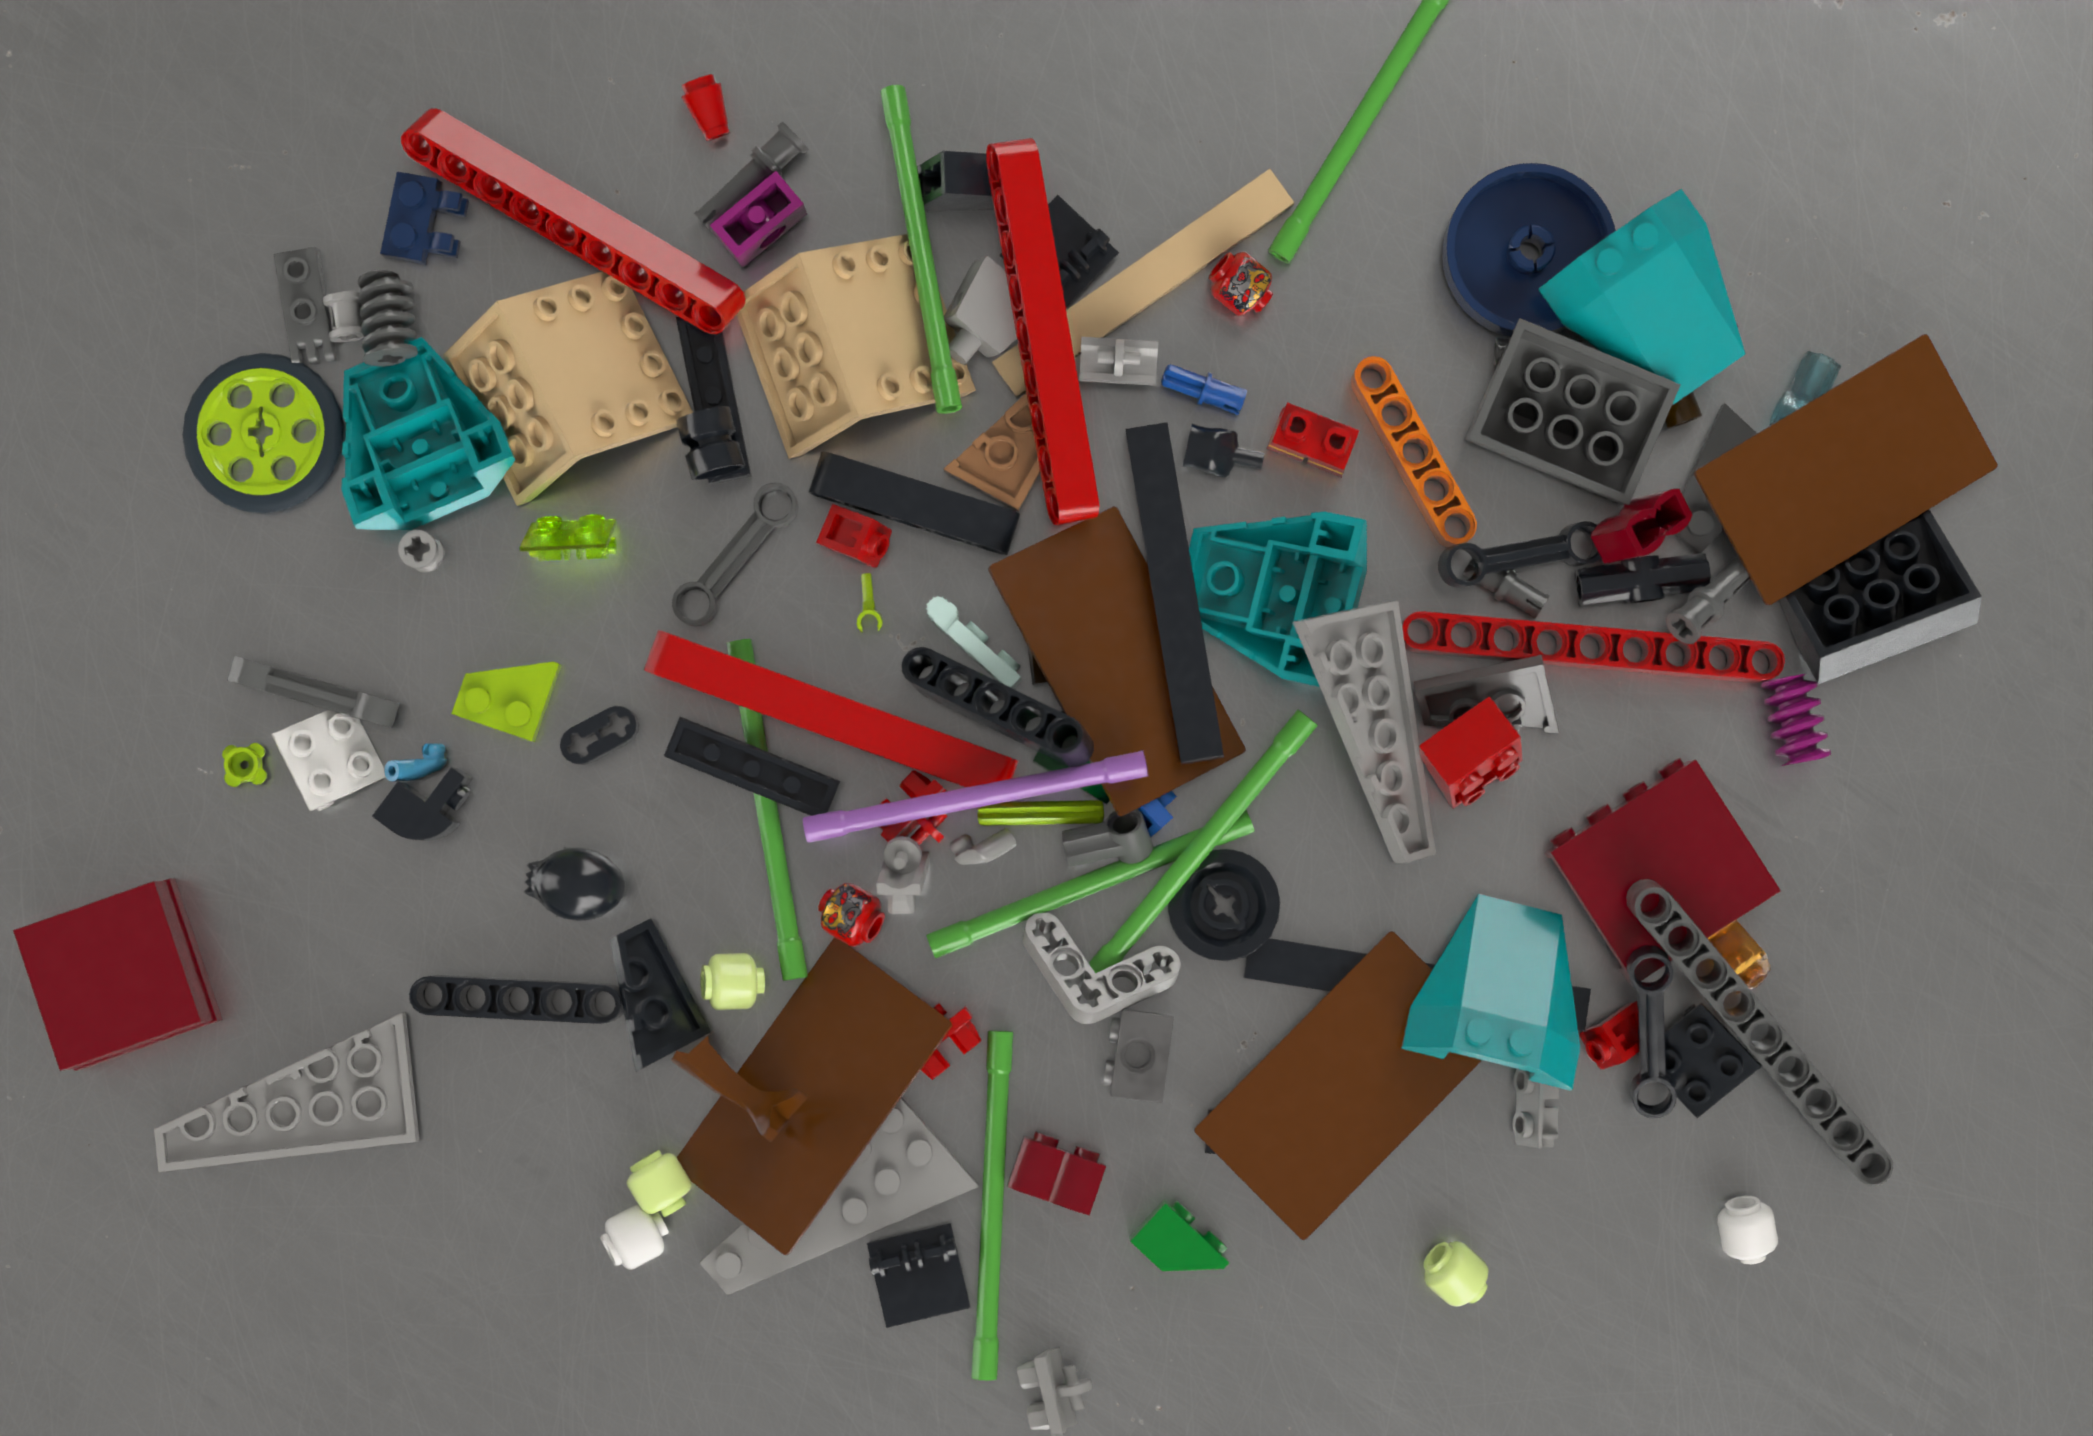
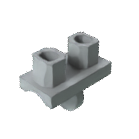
M1082 337L1079 381L1156 386L1159 341Z
M895 837L888 842L884 850V862L877 880V895H887L888 913L912 914L916 908V896L921 895L930 865V851L921 852L918 843L910 837Z
M1060 1347L1047 1349L1033 1358V1360L1017 1367L1020 1386L1023 1389L1040 1386L1043 1401L1027 1406V1417L1031 1429H1050L1051 1436L1064 1434L1066 1432L1065 1429L1078 1424L1075 1411L1085 1408L1081 1393L1091 1390L1093 1386L1091 1379H1078L1075 1365L1064 1367Z

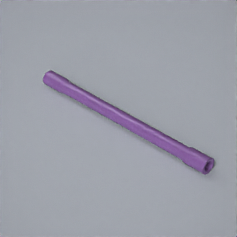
M1144 751L1108 757L1099 762L1077 767L1063 768L849 811L838 810L803 817L804 833L807 842L810 843L845 836L850 832L1100 783H1117L1148 777Z

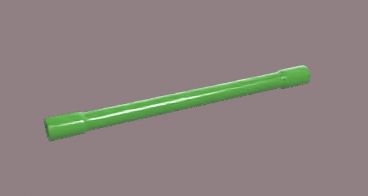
M1422 0L1293 214L1286 219L1269 247L1268 252L1275 258L1288 264L1291 262L1308 234L1309 227L1438 14L1446 7L1449 0Z
M890 85L883 88L880 94L886 127L890 132L931 365L930 377L936 411L941 414L953 413L962 408L956 371L952 365L910 129L911 117L906 89L902 85Z
M741 639L726 643L728 655L756 665L752 639ZM739 706L745 743L768 752L762 714ZM753 793L778 937L777 950L782 980L787 981L808 977L803 943L798 932L777 802Z
M1299 709L1293 714L1274 737L1271 746L1110 941L1103 945L1090 960L1089 965L1095 973L1123 961L1124 956L1286 760L1297 752L1318 725Z
M1247 810L1243 812L1219 841L1218 846L1255 832ZM1202 828L1154 846L1151 854L1141 862L1128 864L1121 860L968 921H959L929 933L926 936L936 959L969 946L975 940L1026 921L1034 914L1046 913L1177 860Z
M989 1030L987 1035L986 1070L988 1072L976 1334L973 1339L971 1373L972 1379L984 1381L997 1380L999 1340L997 1337L1009 1074L1012 1069L1013 1032Z

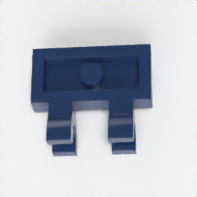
M397 171L380 254L385 258L425 265L428 252L458 258L461 241L454 239L453 234L432 232L436 211L466 217L469 200L462 198L463 194L459 192L440 191L442 182L438 178Z

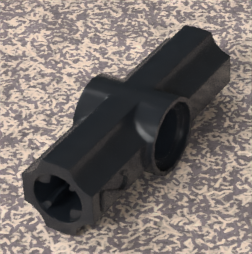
M1706 553L1660 559L1659 555L1643 556L1622 560L1621 564L1599 565L1575 570V586L1580 606L1626 601L1627 604L1660 600L1664 599L1665 595L1691 593L1695 588L1706 587L1711 579L1710 565L1706 558Z

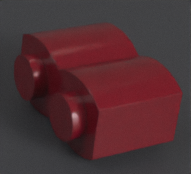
M1675 488L1632 499L1629 505L1623 506L1619 515L1601 521L1593 530L1591 539L1604 563L1645 556L1657 550L1666 536L1681 532L1689 524L1693 515L1680 489Z
M1035 1131L1033 1138L1023 1136L1007 1187L1090 1216L1106 1169L1104 1163L1098 1162L1100 1153L1077 1145L1074 1153L1057 1147L1059 1139Z

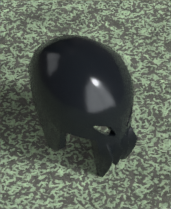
M564 847L563 850L554 852L544 860L527 864L531 871L525 874L528 877L525 883L529 887L524 890V893L537 899L556 917L575 921L596 919L618 906L623 898L625 880L622 872L607 856L597 851L585 848Z

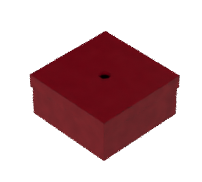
M175 878L152 881L13 930L60 1071L74 1069V1071L82 1070L223 1020Z

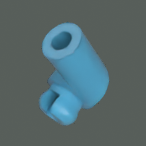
M441 743L424 744L421 748L423 754L421 759L388 761L384 769L386 778L391 782L414 781L442 770L448 759L444 758L445 746Z

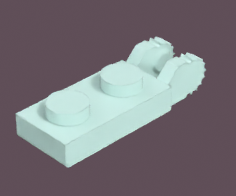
M937 596L929 600V603L926 604L927 615H929L928 617L932 619L931 621H934L940 630L993 678L1015 689L1022 681L1021 676L1016 673L1021 666L1004 650H1001L996 655L984 643L989 637L972 621L964 626L959 621L957 607L951 602H947L948 599H944L943 596Z

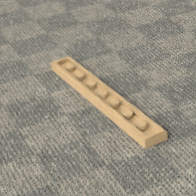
M1268 169L1067 309L1074 358L1081 354L1082 337L1105 338L1293 207L1295 202L1272 170ZM1017 344L992 362V365L1016 399L1026 393Z

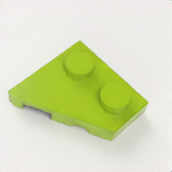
M546 662L465 673L451 714L535 742L562 665L556 662Z

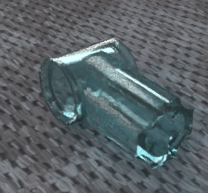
M1807 351L1801 360L1789 390L1785 391L1779 399L1772 413L1769 426L1829 391L1836 380L1841 365L1835 359L1822 353Z

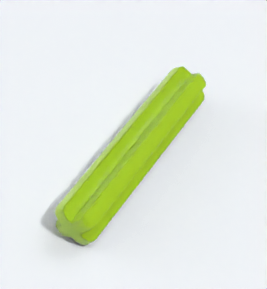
M1100 800L1003 802L978 807L977 817L978 823L982 826L1101 823L1104 820V804Z

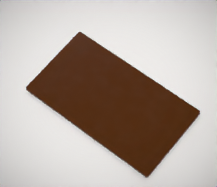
M1924 334L1696 469L1694 476L1764 604L1772 605L1995 470L1998 464L1931 339L1927 334Z
M1111 507L1099 513L1096 518L1077 523L988 567L995 585L1063 713L1076 719L1091 736L1094 742V751L1089 762L1094 763L1108 757L1144 751L1148 777L1117 783H1101L1118 816H1124L1246 751L1241 738L1213 688L1224 758L1181 765L1148 564L1117 507Z
M1393 931L1388 932L1194 1129V1132L1301 1240H1306L1482 1061L1481 1059L1449 1052L1444 1059L1401 1049L1410 1006L1429 977L1432 969Z
M833 938L808 973V977H805L737 1072L747 1083L760 1091H782L795 1088L809 1095L808 1098L790 1117L773 1141L770 1142L759 1133L754 1120L745 1109L720 1096L679 1153L677 1159L691 1182L781 1254L787 1256L792 1252L952 1027V1022L851 946L837 938Z

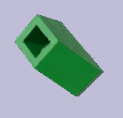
M1164 1199L1129 1236L1130 1242L1162 1272L1225 1269L1229 1264L1228 1258L1223 1254L1228 1247L1210 1230L1203 1236L1191 1224L1196 1217L1179 1201H1176L1171 1206Z

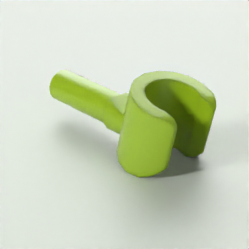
M871 573L861 574L863 611L857 618V627L861 633L864 632L862 618L867 614H872L877 618L878 631L883 625L882 615L879 611L875 610Z

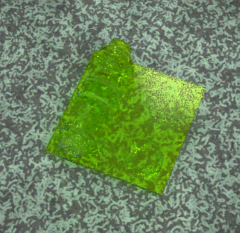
M600 514L584 515L579 518V521H562V518L559 516L540 517L536 522H531L519 550L520 552L529 551L530 557H538L539 561L561 560V550H563L564 560H570L571 550L576 549L577 560H583L584 549L586 550V559H608L609 554L617 553L616 537H611L617 521L616 519H605V516Z

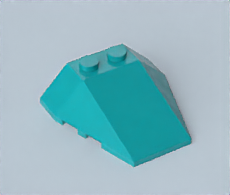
M1682 189L1643 211L1579 256L1538 289L1560 322L1573 333L1576 332L1595 346L1598 351L1681 384L1672 405L1746 354L1707 224Z
M423 337L406 343L416 346L418 354L410 359H405L402 363L379 367L367 365L363 362L344 370L343 419L346 422V440L342 442V455L345 457V478H342L341 491L356 529L413 530L490 496L516 460L501 422L481 403L471 389L458 378L454 371Z
M1322 511L1311 513V515L1291 518L1284 516L1261 522L1247 523L1245 521L1194 528L1189 552L1202 629L1280 678L1320 688L1293 622L1358 608L1367 573V521L1365 519Z
M1478 894L1410 1006L1401 1049L1444 1059L1449 1052L1529 1071V1081L1571 1091L1573 1089L1581 1047L1562 914Z

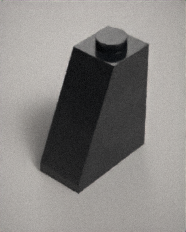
M943 150L917 166L925 212L994 209L986 153Z

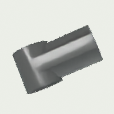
M1138 809L1124 816H1118L1116 811H1113L1105 822L1062 831L1066 859L1070 867L1118 857L1124 863H1138L1145 860L1153 850V843L1141 811Z

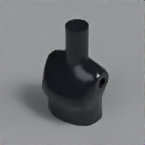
M1192 423L1183 467L1196 468L1212 475L1227 477L1235 464L1261 469L1265 453L1240 448L1236 431L1223 428H1207Z

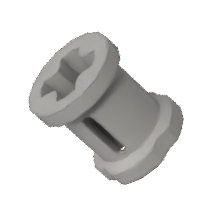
M341 291L323 297L324 305L329 307L333 329L329 333L330 341L350 342L364 338L361 333L362 322L358 305L360 302L358 291Z
M423 530L407 532L398 544L400 559L406 565L416 568L420 572L436 570L444 559L445 550L442 543ZM420 542L430 547L429 552L423 553V560L413 555V551L420 549Z

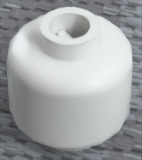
M1741 1196L1727 1201L1726 1207L1717 1216L1724 1253L1732 1258L1740 1259V1262L1743 1264H1757L1764 1261L1766 1255L1774 1251L1778 1245L1772 1208L1753 1196Z
M636 1204L609 1218L605 1223L606 1233L600 1235V1238L614 1265L622 1264L627 1269L632 1270L663 1253L664 1242L662 1236L668 1234V1230L658 1212L648 1214Z

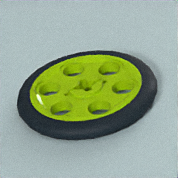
M258 353L240 356L224 363L202 381L192 395L187 407L182 437L185 456L193 475L208 493L222 503L239 510L268 513L286 510L304 502L323 486L334 471L340 456L344 430L341 410L335 396L318 373L304 363H291V358L287 356ZM283 384L292 386L295 395L292 403L286 407L276 406L272 396L274 390ZM238 386H248L252 392L250 404L241 409L234 408L230 401L232 391ZM264 420L265 426L273 429V434L265 437V443L262 446L260 439L252 434L253 430L260 429L261 422ZM301 421H313L317 430L314 439L308 443H299L295 438V427ZM217 423H227L231 428L230 440L221 446L214 445L210 440V430ZM283 457L292 458L296 465L294 475L288 480H278L274 474L276 462ZM239 459H249L253 465L252 476L243 482L236 481L231 472L233 464Z

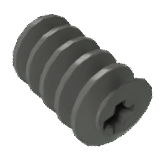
M373 270L362 274L358 278V285L361 289L359 301L362 304L360 309V317L363 320L361 333L364 336L362 348L366 353L364 354L363 362L371 366L385 367L404 362L405 359L415 357L418 354L416 346L405 343L414 341L417 338V333L415 330L404 327L413 325L416 322V318L411 313L403 312L415 306L412 298L404 296L414 290L413 284L406 280H400L399 275L393 271Z

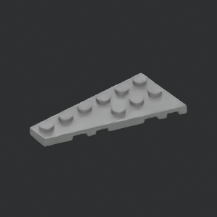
M1398 600L1294 621L1295 629L1393 862L1409 863L1436 855L1424 768L1418 747L1420 742Z
M406 1012L389 1018L376 1026L357 1033L329 1048H325L208 1105L155 1128L154 1137L158 1172L419 1141Z
M901 1097L789 1255L781 1254L743 1223L702 1259L699 1264L727 1295H730L977 1188L979 1184Z

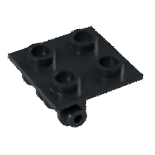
M1057 195L1048 204L1065 306L1067 308L1119 252L1109 243L1110 238L1101 229L1095 230L1066 201Z
M1702 1002L1698 1006L1695 1004L1689 1006L1682 1013L1683 1018L1665 1032L1666 1074L1672 1080L1677 1098L1696 1118H1699L1762 1067Z
M951 1223L867 1243L870 1256L868 1258L870 1270L875 1277L886 1328L971 1308Z

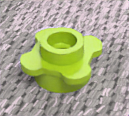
M251 743L248 747L229 745L223 750L222 757L226 772L224 780L227 785L238 787L244 782H252L255 785L265 782L267 772L263 769L262 762L265 749L261 744ZM243 761L248 762V767L246 769H243L241 767V763Z

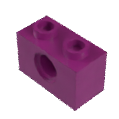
M775 171L714 221L710 227L717 239L743 268L807 215L804 203L778 172Z

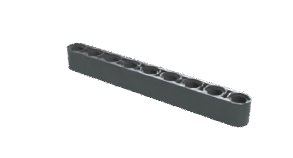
M1644 879L1635 882L1628 889L1626 901L1627 906L1638 921L1753 1057L1761 1064L1845 1166L1866 1185L1876 1186L1886 1182L1893 1171V1160L1883 1146L1674 898L1653 880ZM1650 893L1659 894V903L1654 910L1649 912L1641 911L1640 904L1646 895ZM1677 926H1685L1687 933L1684 940L1678 944H1669L1668 936L1671 930ZM1702 960H1714V967L1710 974L1702 977L1696 976L1697 965ZM1731 992H1741L1739 1004L1732 1009H1725L1723 1006L1725 997ZM1760 1024H1768L1767 1035L1759 1041H1752V1030ZM1795 1057V1065L1789 1072H1778L1779 1064L1784 1058ZM1814 1089H1822L1821 1099L1814 1105H1806L1807 1095ZM1842 1121H1849L1848 1131L1840 1137H1833L1835 1126ZM1876 1153L1874 1164L1869 1168L1860 1169V1163L1864 1156Z

